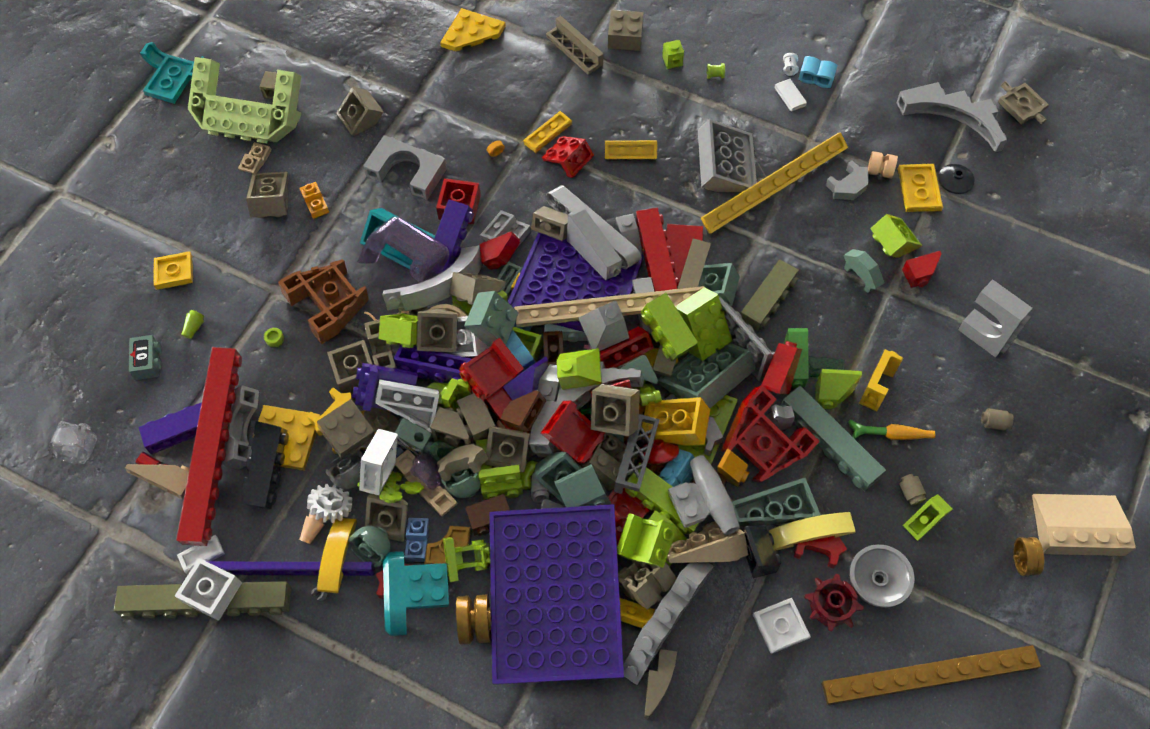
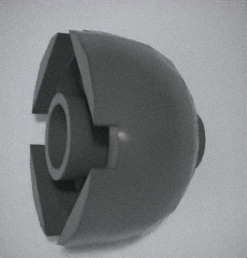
M354 450L356 453L351 455L349 453L342 459L338 456L330 463L331 468L329 470L326 469V474L334 485L341 489L359 487L357 485L360 482L362 452Z

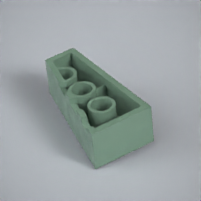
M806 478L732 501L740 527L791 523L821 515Z

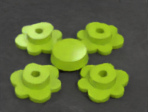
M392 471L380 492L379 498L387 503H395L403 498L402 493L399 492L400 488L408 494H417L424 489V486L417 481H407L399 486L396 482L401 481L402 474Z

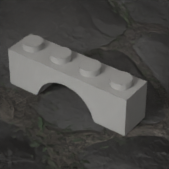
M243 385L234 390L236 400L231 408L233 417L228 425L229 440L225 442L226 457L222 461L223 466L238 470L246 466L247 458L252 453L251 446H248L247 429L249 421L257 409L259 390Z

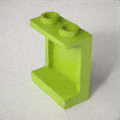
M629 513L617 546V554L632 561L664 568L677 527L663 520L659 522L647 520Z

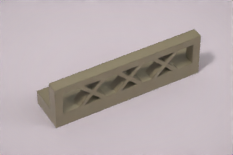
M561 15L557 17L556 27L547 32L546 37L588 75L603 65V53ZM560 33L562 38H555L553 35ZM563 43H571L573 46L565 47ZM574 52L582 53L583 57H576ZM585 62H592L594 65L588 68Z

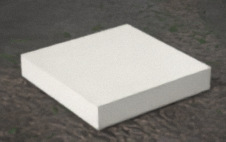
M792 598L753 613V617L771 654L811 637Z

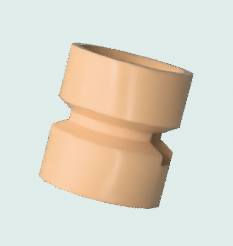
M872 151L868 164V174L876 176L881 174L882 177L892 179L898 156L890 154L883 156L880 152Z

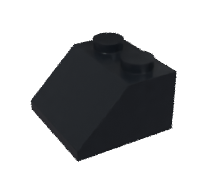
M746 526L743 530L748 551L746 559L753 579L777 573L781 565V559L779 554L774 551L772 534H768L766 527Z

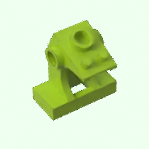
M452 537L443 538L447 576L450 582L459 581L457 572L459 569L475 567V571L488 569L487 566L490 565V542L484 543V539L472 541V545L454 547V539ZM474 550L475 561L463 563L462 551Z

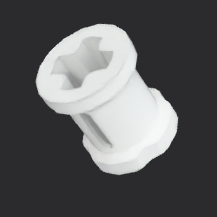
M787 53L783 56V62L785 63L783 68L784 74L793 76L798 73L797 54Z

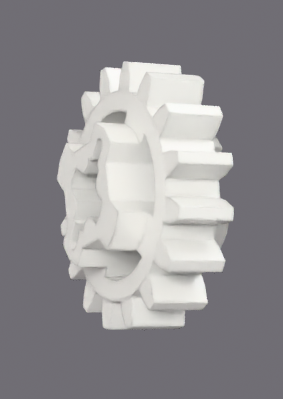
M325 484V488L318 485L317 490L312 489L311 494L308 495L307 509H310V515L316 514V520L323 518V522H326L327 519H330L334 523L335 519L342 521L343 516L348 517L349 512H351L352 497H349V492H343L341 488L337 489L336 485L329 487L328 484Z

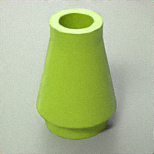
M190 310L186 314L181 335L192 339L193 335L205 322L203 320L205 316L197 311Z

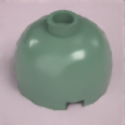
M471 468L453 473L449 481L444 482L443 479L441 480L446 490L457 498L472 497L481 487L478 472L473 473Z
M370 525L361 527L348 540L349 543L352 541L353 546L351 549L356 556L363 562L371 561L375 563L374 567H378L383 563L384 558L391 549L388 533L381 527L378 528Z

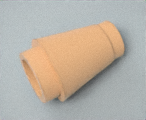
M316 514L306 516L299 540L311 544L325 525L323 524V518L316 520Z

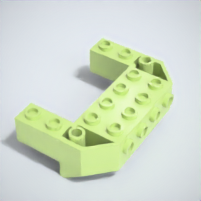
M195 57L188 110L201 129L207 130L208 134L218 136L220 133L228 138L239 136L241 140L246 141L257 139V142L267 144L268 141L277 143L296 128L301 117V112L297 111L301 83L300 75L295 72L277 70L272 105L216 96L220 63L212 59Z

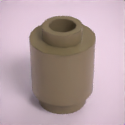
M987 408L986 412H982L981 423L984 424L985 428L1011 429L1013 414L1004 410Z
M909 474L901 478L902 482L899 485L911 506L927 500L925 497L926 492L918 476Z

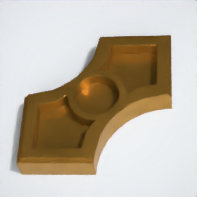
M449 526L444 538L452 537L454 539V547L469 545L471 528ZM443 539L435 543H428L424 564L446 563Z

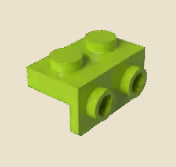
M452 378L448 386L444 387L440 397L444 409L448 407L456 411V408H458L457 400L471 395L472 392L468 382Z

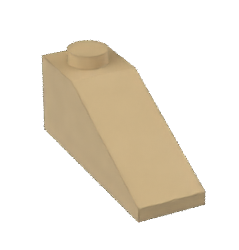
M126 465L125 469L128 473L180 499H183L185 496L190 468L183 465L181 468L176 465Z

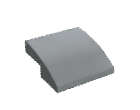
M501 210L480 234V237L488 241L513 232L520 239L521 244L532 229L530 225L517 221L515 215Z

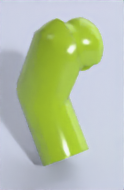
M527 462L525 471L521 472L523 490L531 489V475L535 472V465L538 462Z

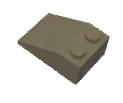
M288 172L252 174L246 198L250 217L264 218L266 216L282 217L287 215Z

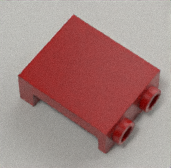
M500 337L489 348L469 362L461 364L459 369L461 378L465 382H469L473 387L472 391L475 396L483 401L524 370Z
M572 400L562 401L540 434L562 452H566L577 463H585L591 459L593 450L603 441L606 432L591 430V421L576 409L577 405Z

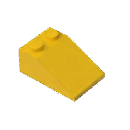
M701 397L662 400L657 403L653 401L646 405L644 415L659 419L654 440L661 439L667 443L685 446L705 445L711 409ZM642 423V428L645 432L653 429V424Z

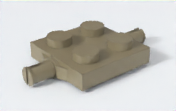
M1007 81L1001 84L1000 87L1007 93L999 98L998 103L1020 124L1033 118L1041 125L1047 121L1041 112L1045 111L1049 104L1026 83L1018 87H1011Z

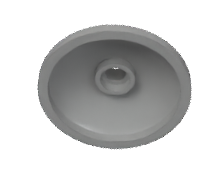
M887 545L865 547L853 558L849 570L850 582L857 595L868 604L876 607L889 608L901 604L909 597L914 587L915 578L910 562L900 551ZM875 577H879L882 583H878Z

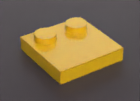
M190 251L154 258V287L156 290L193 283V256Z

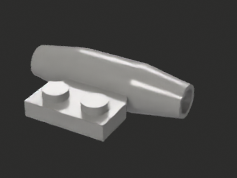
M704 455L693 458L690 461V466L696 484L686 482L668 489V494L684 528L703 522L710 514L725 535L738 531L740 526L733 503L719 475Z

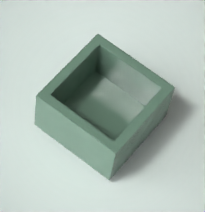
M480 292L476 296L464 326L489 347L499 337L506 345L519 312L497 292Z

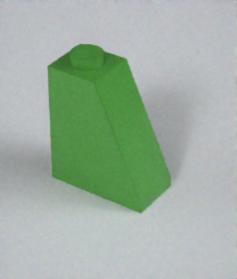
M788 328L783 344L786 341L797 344L796 348L802 349L791 387L793 389L799 386L803 388L806 387L809 379L808 328Z

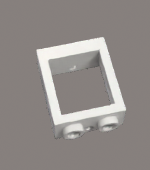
M381 429L377 430L361 459L360 491L380 495L396 463L397 433Z

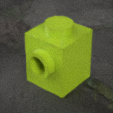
M680 40L663 43L662 57L667 69L683 66L684 50Z

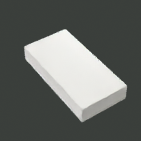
M791 79L775 84L776 91L791 112L806 106V100Z
M214 535L211 537V540H208L207 546H193L177 554L184 572L188 574L199 558L204 561H213L225 553L218 537Z

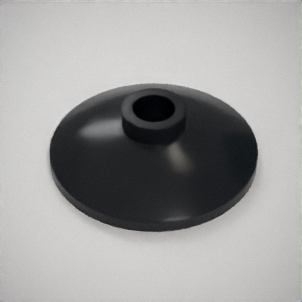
M950 164L943 167L938 176L940 185L948 192L954 194H963L970 191L975 182L973 173L965 166L959 164Z

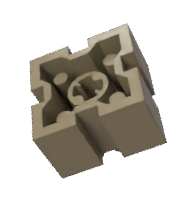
M632 561L633 564L629 568L624 567L618 573L619 587L627 597L633 601L636 599L638 604L649 609L656 602L662 600L660 592L668 591L674 585L677 578L666 562L664 568Z

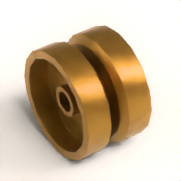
M488 594L476 596L474 609L469 596H458L456 620L459 644H471L474 638V630L479 643H490L492 627Z

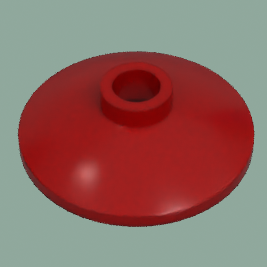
M661 439L654 440L648 463L660 464L675 459L679 454L678 445L664 442ZM648 443L643 445L640 449L648 446Z

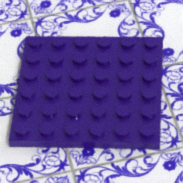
M538 232L508 303L514 308L517 306L632 294V280H635L638 276L644 255L641 254L642 258L639 262L627 269L621 267V273L605 280L567 241V238L561 241ZM580 321L553 323V325L584 332Z

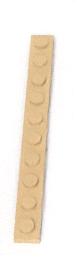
M704 286L514 307L519 312L516 319V327L579 321V317L615 300L623 316L641 314L647 303L664 293H667L674 306L703 289Z

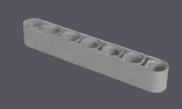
M560 185L546 193L547 202L556 211L568 215L584 207L622 259L621 267L623 269H627L641 260L640 251L565 186Z

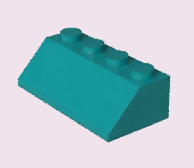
M383 208L369 211L360 243L420 274L424 270L435 235Z

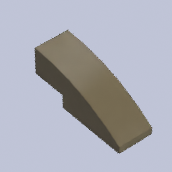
M660 649L657 671L649 670L644 719H649L666 694L675 668L677 651Z

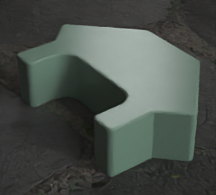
M852 249L844 254L846 261L844 269L847 272L852 269L864 281V290L867 293L884 284L878 264L865 251Z

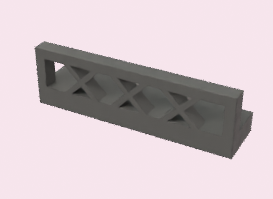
M639 414L638 430L628 438L615 482L614 492L622 494L624 488L640 491L659 419ZM642 422L653 424V429L645 432L642 428ZM644 438L648 446L640 449L637 441ZM639 455L643 463L635 467L632 463V458ZM635 473L638 478L637 484L627 482V476Z

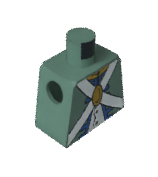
M405 418L401 420L394 432L398 434L397 445L403 451L408 449L414 456L423 458L425 453L435 457L440 449L439 445L432 442V434Z

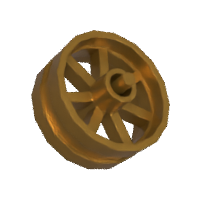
M1036 537L1017 538L1014 543L1013 559L1018 573L1022 576L1042 574L1044 569V552L1040 541Z

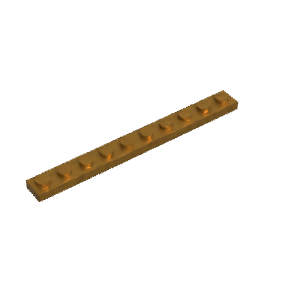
M1034 645L827 680L822 682L826 703L830 705L1038 669L1041 665Z

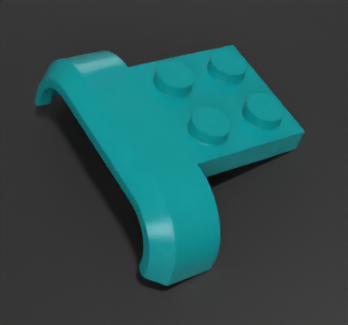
M154 42L147 43L140 54L148 64L157 70L143 92L146 96L175 104L190 79H192L194 62L163 53L156 47Z
M404 551L389 552L383 560L385 632L390 636L407 635L406 609L449 607L447 563L404 566Z

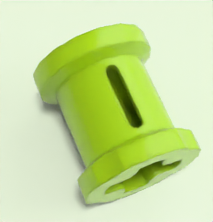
M707 64V79L711 77L725 78V64Z

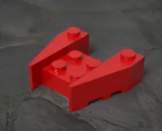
M763 385L755 387L742 401L721 449L722 452H726L727 449L732 450L736 447L760 470L752 479L753 482H762L799 459L806 457L820 442L806 427L796 429L788 438L765 416L764 413L777 399Z

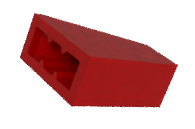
M786 341L785 344H778L761 386L763 385L767 390L779 394L790 393L802 349L796 348V343Z

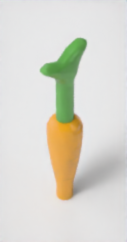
M853 420L848 422L854 431V439L862 434L885 435L891 440L935 438V431L905 425L890 424L887 427L863 426Z

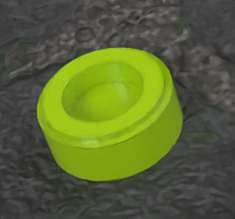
M270 328L265 332L264 340L268 346L278 347L283 343L284 335L280 329Z

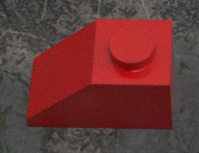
M509 232L479 244L482 263L490 270L506 265L520 244V239L513 232Z
M941 251L906 260L902 271L911 288L923 287L929 283L941 257Z

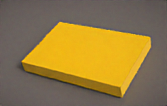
M934 164L899 165L898 173L906 212L942 211L943 204Z

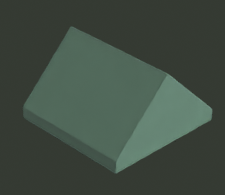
M642 354L617 367V369L628 370L634 368L641 370L644 380L655 384L658 382L646 355Z

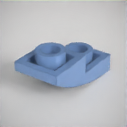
M408 518L407 541L404 554L405 562H425L429 518Z

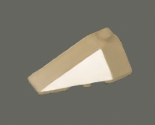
M715 521L703 526V531L690 533L689 539L685 541L678 540L671 544L666 560L669 563L737 561L748 555L745 533L739 529L730 535H725Z

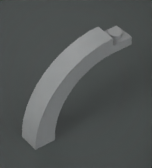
M480 246L461 248V253L454 264L429 280L407 287L384 290L382 295L387 310L404 308L405 311L415 310L452 296L450 295L453 272L478 274L483 265Z

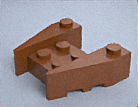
M343 259L331 262L328 266L320 268L315 266L309 271L301 272L300 270L278 281L282 294L291 306L309 296L321 312L308 319L311 332L321 344L338 335L369 300L365 286L356 291L344 277L347 274V269Z

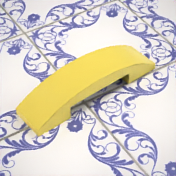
M843 512L794 521L769 530V533L773 536V548L776 551L794 547V544L834 535L835 537L856 533L851 513Z

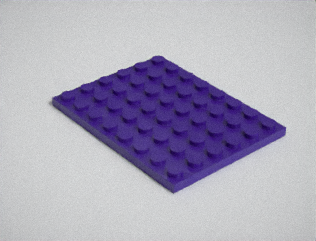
M614 504L489 512L492 684L624 678Z

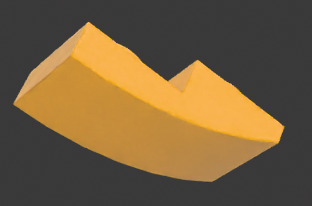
M316 182L299 188L313 219L330 213Z

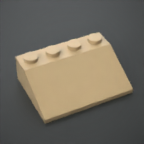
M1032 495L1039 541L1044 554L1126 556L1136 549L1132 528L1116 496Z

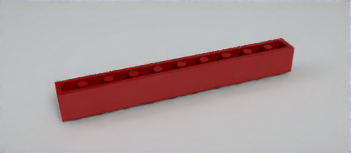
M212 347L176 539L182 545L207 546L208 540H211L212 537L211 522L215 519L216 515L214 505L215 500H218L219 497L218 482L222 479L223 471L221 465L226 457L225 442L229 440L228 425L232 421L233 414L231 408L236 400L234 390L235 385L237 386L239 383L238 367L242 365V356H240L235 348Z

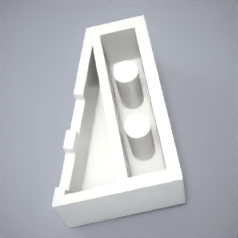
M379 379L375 402L379 406L431 432L430 427L435 418L439 391Z

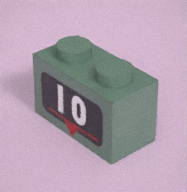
M153 335L134 337L129 340V372L135 380L159 377V369H161V361L159 359L161 344Z

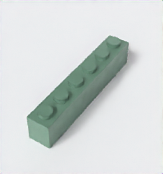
M801 386L783 399L782 407L792 406L796 426L798 428L806 427L820 441L817 445L823 450L826 457L832 459L838 465L840 471L852 479L856 487L861 488L865 492L883 476L886 469Z

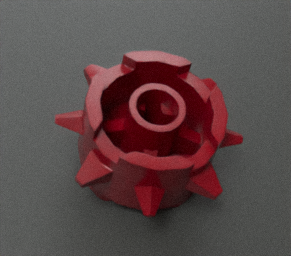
M835 574L834 578L825 581L815 578L816 590L814 593L805 594L804 596L810 602L812 611L810 619H817L828 627V630L831 632L834 627L842 624H847L852 628L854 625L851 616L856 611L864 610V606L857 602V594L853 586L846 581L842 582L839 574Z

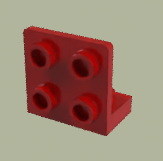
M563 136L557 140L552 148L546 151L542 159L547 162L560 163L567 176L573 178L594 154L586 139Z

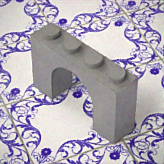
M384 135L363 165L366 177L382 182L395 164L403 161L416 163L419 166V170L410 182L411 193L428 200L447 170L445 158Z
M992 279L980 292L975 302L994 315L1001 325L992 322L974 309L964 319L958 330L996 358L1000 352L1004 354L1009 349L1012 342L1024 328V325L1031 318L1028 314L1033 308Z

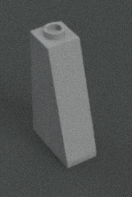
M582 207L569 213L567 241L605 280L621 273L622 259L585 208Z

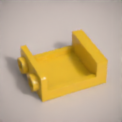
M884 350L859 404L876 412L878 411L889 390L878 384L881 375L885 374L894 377L903 357L899 356L896 352Z

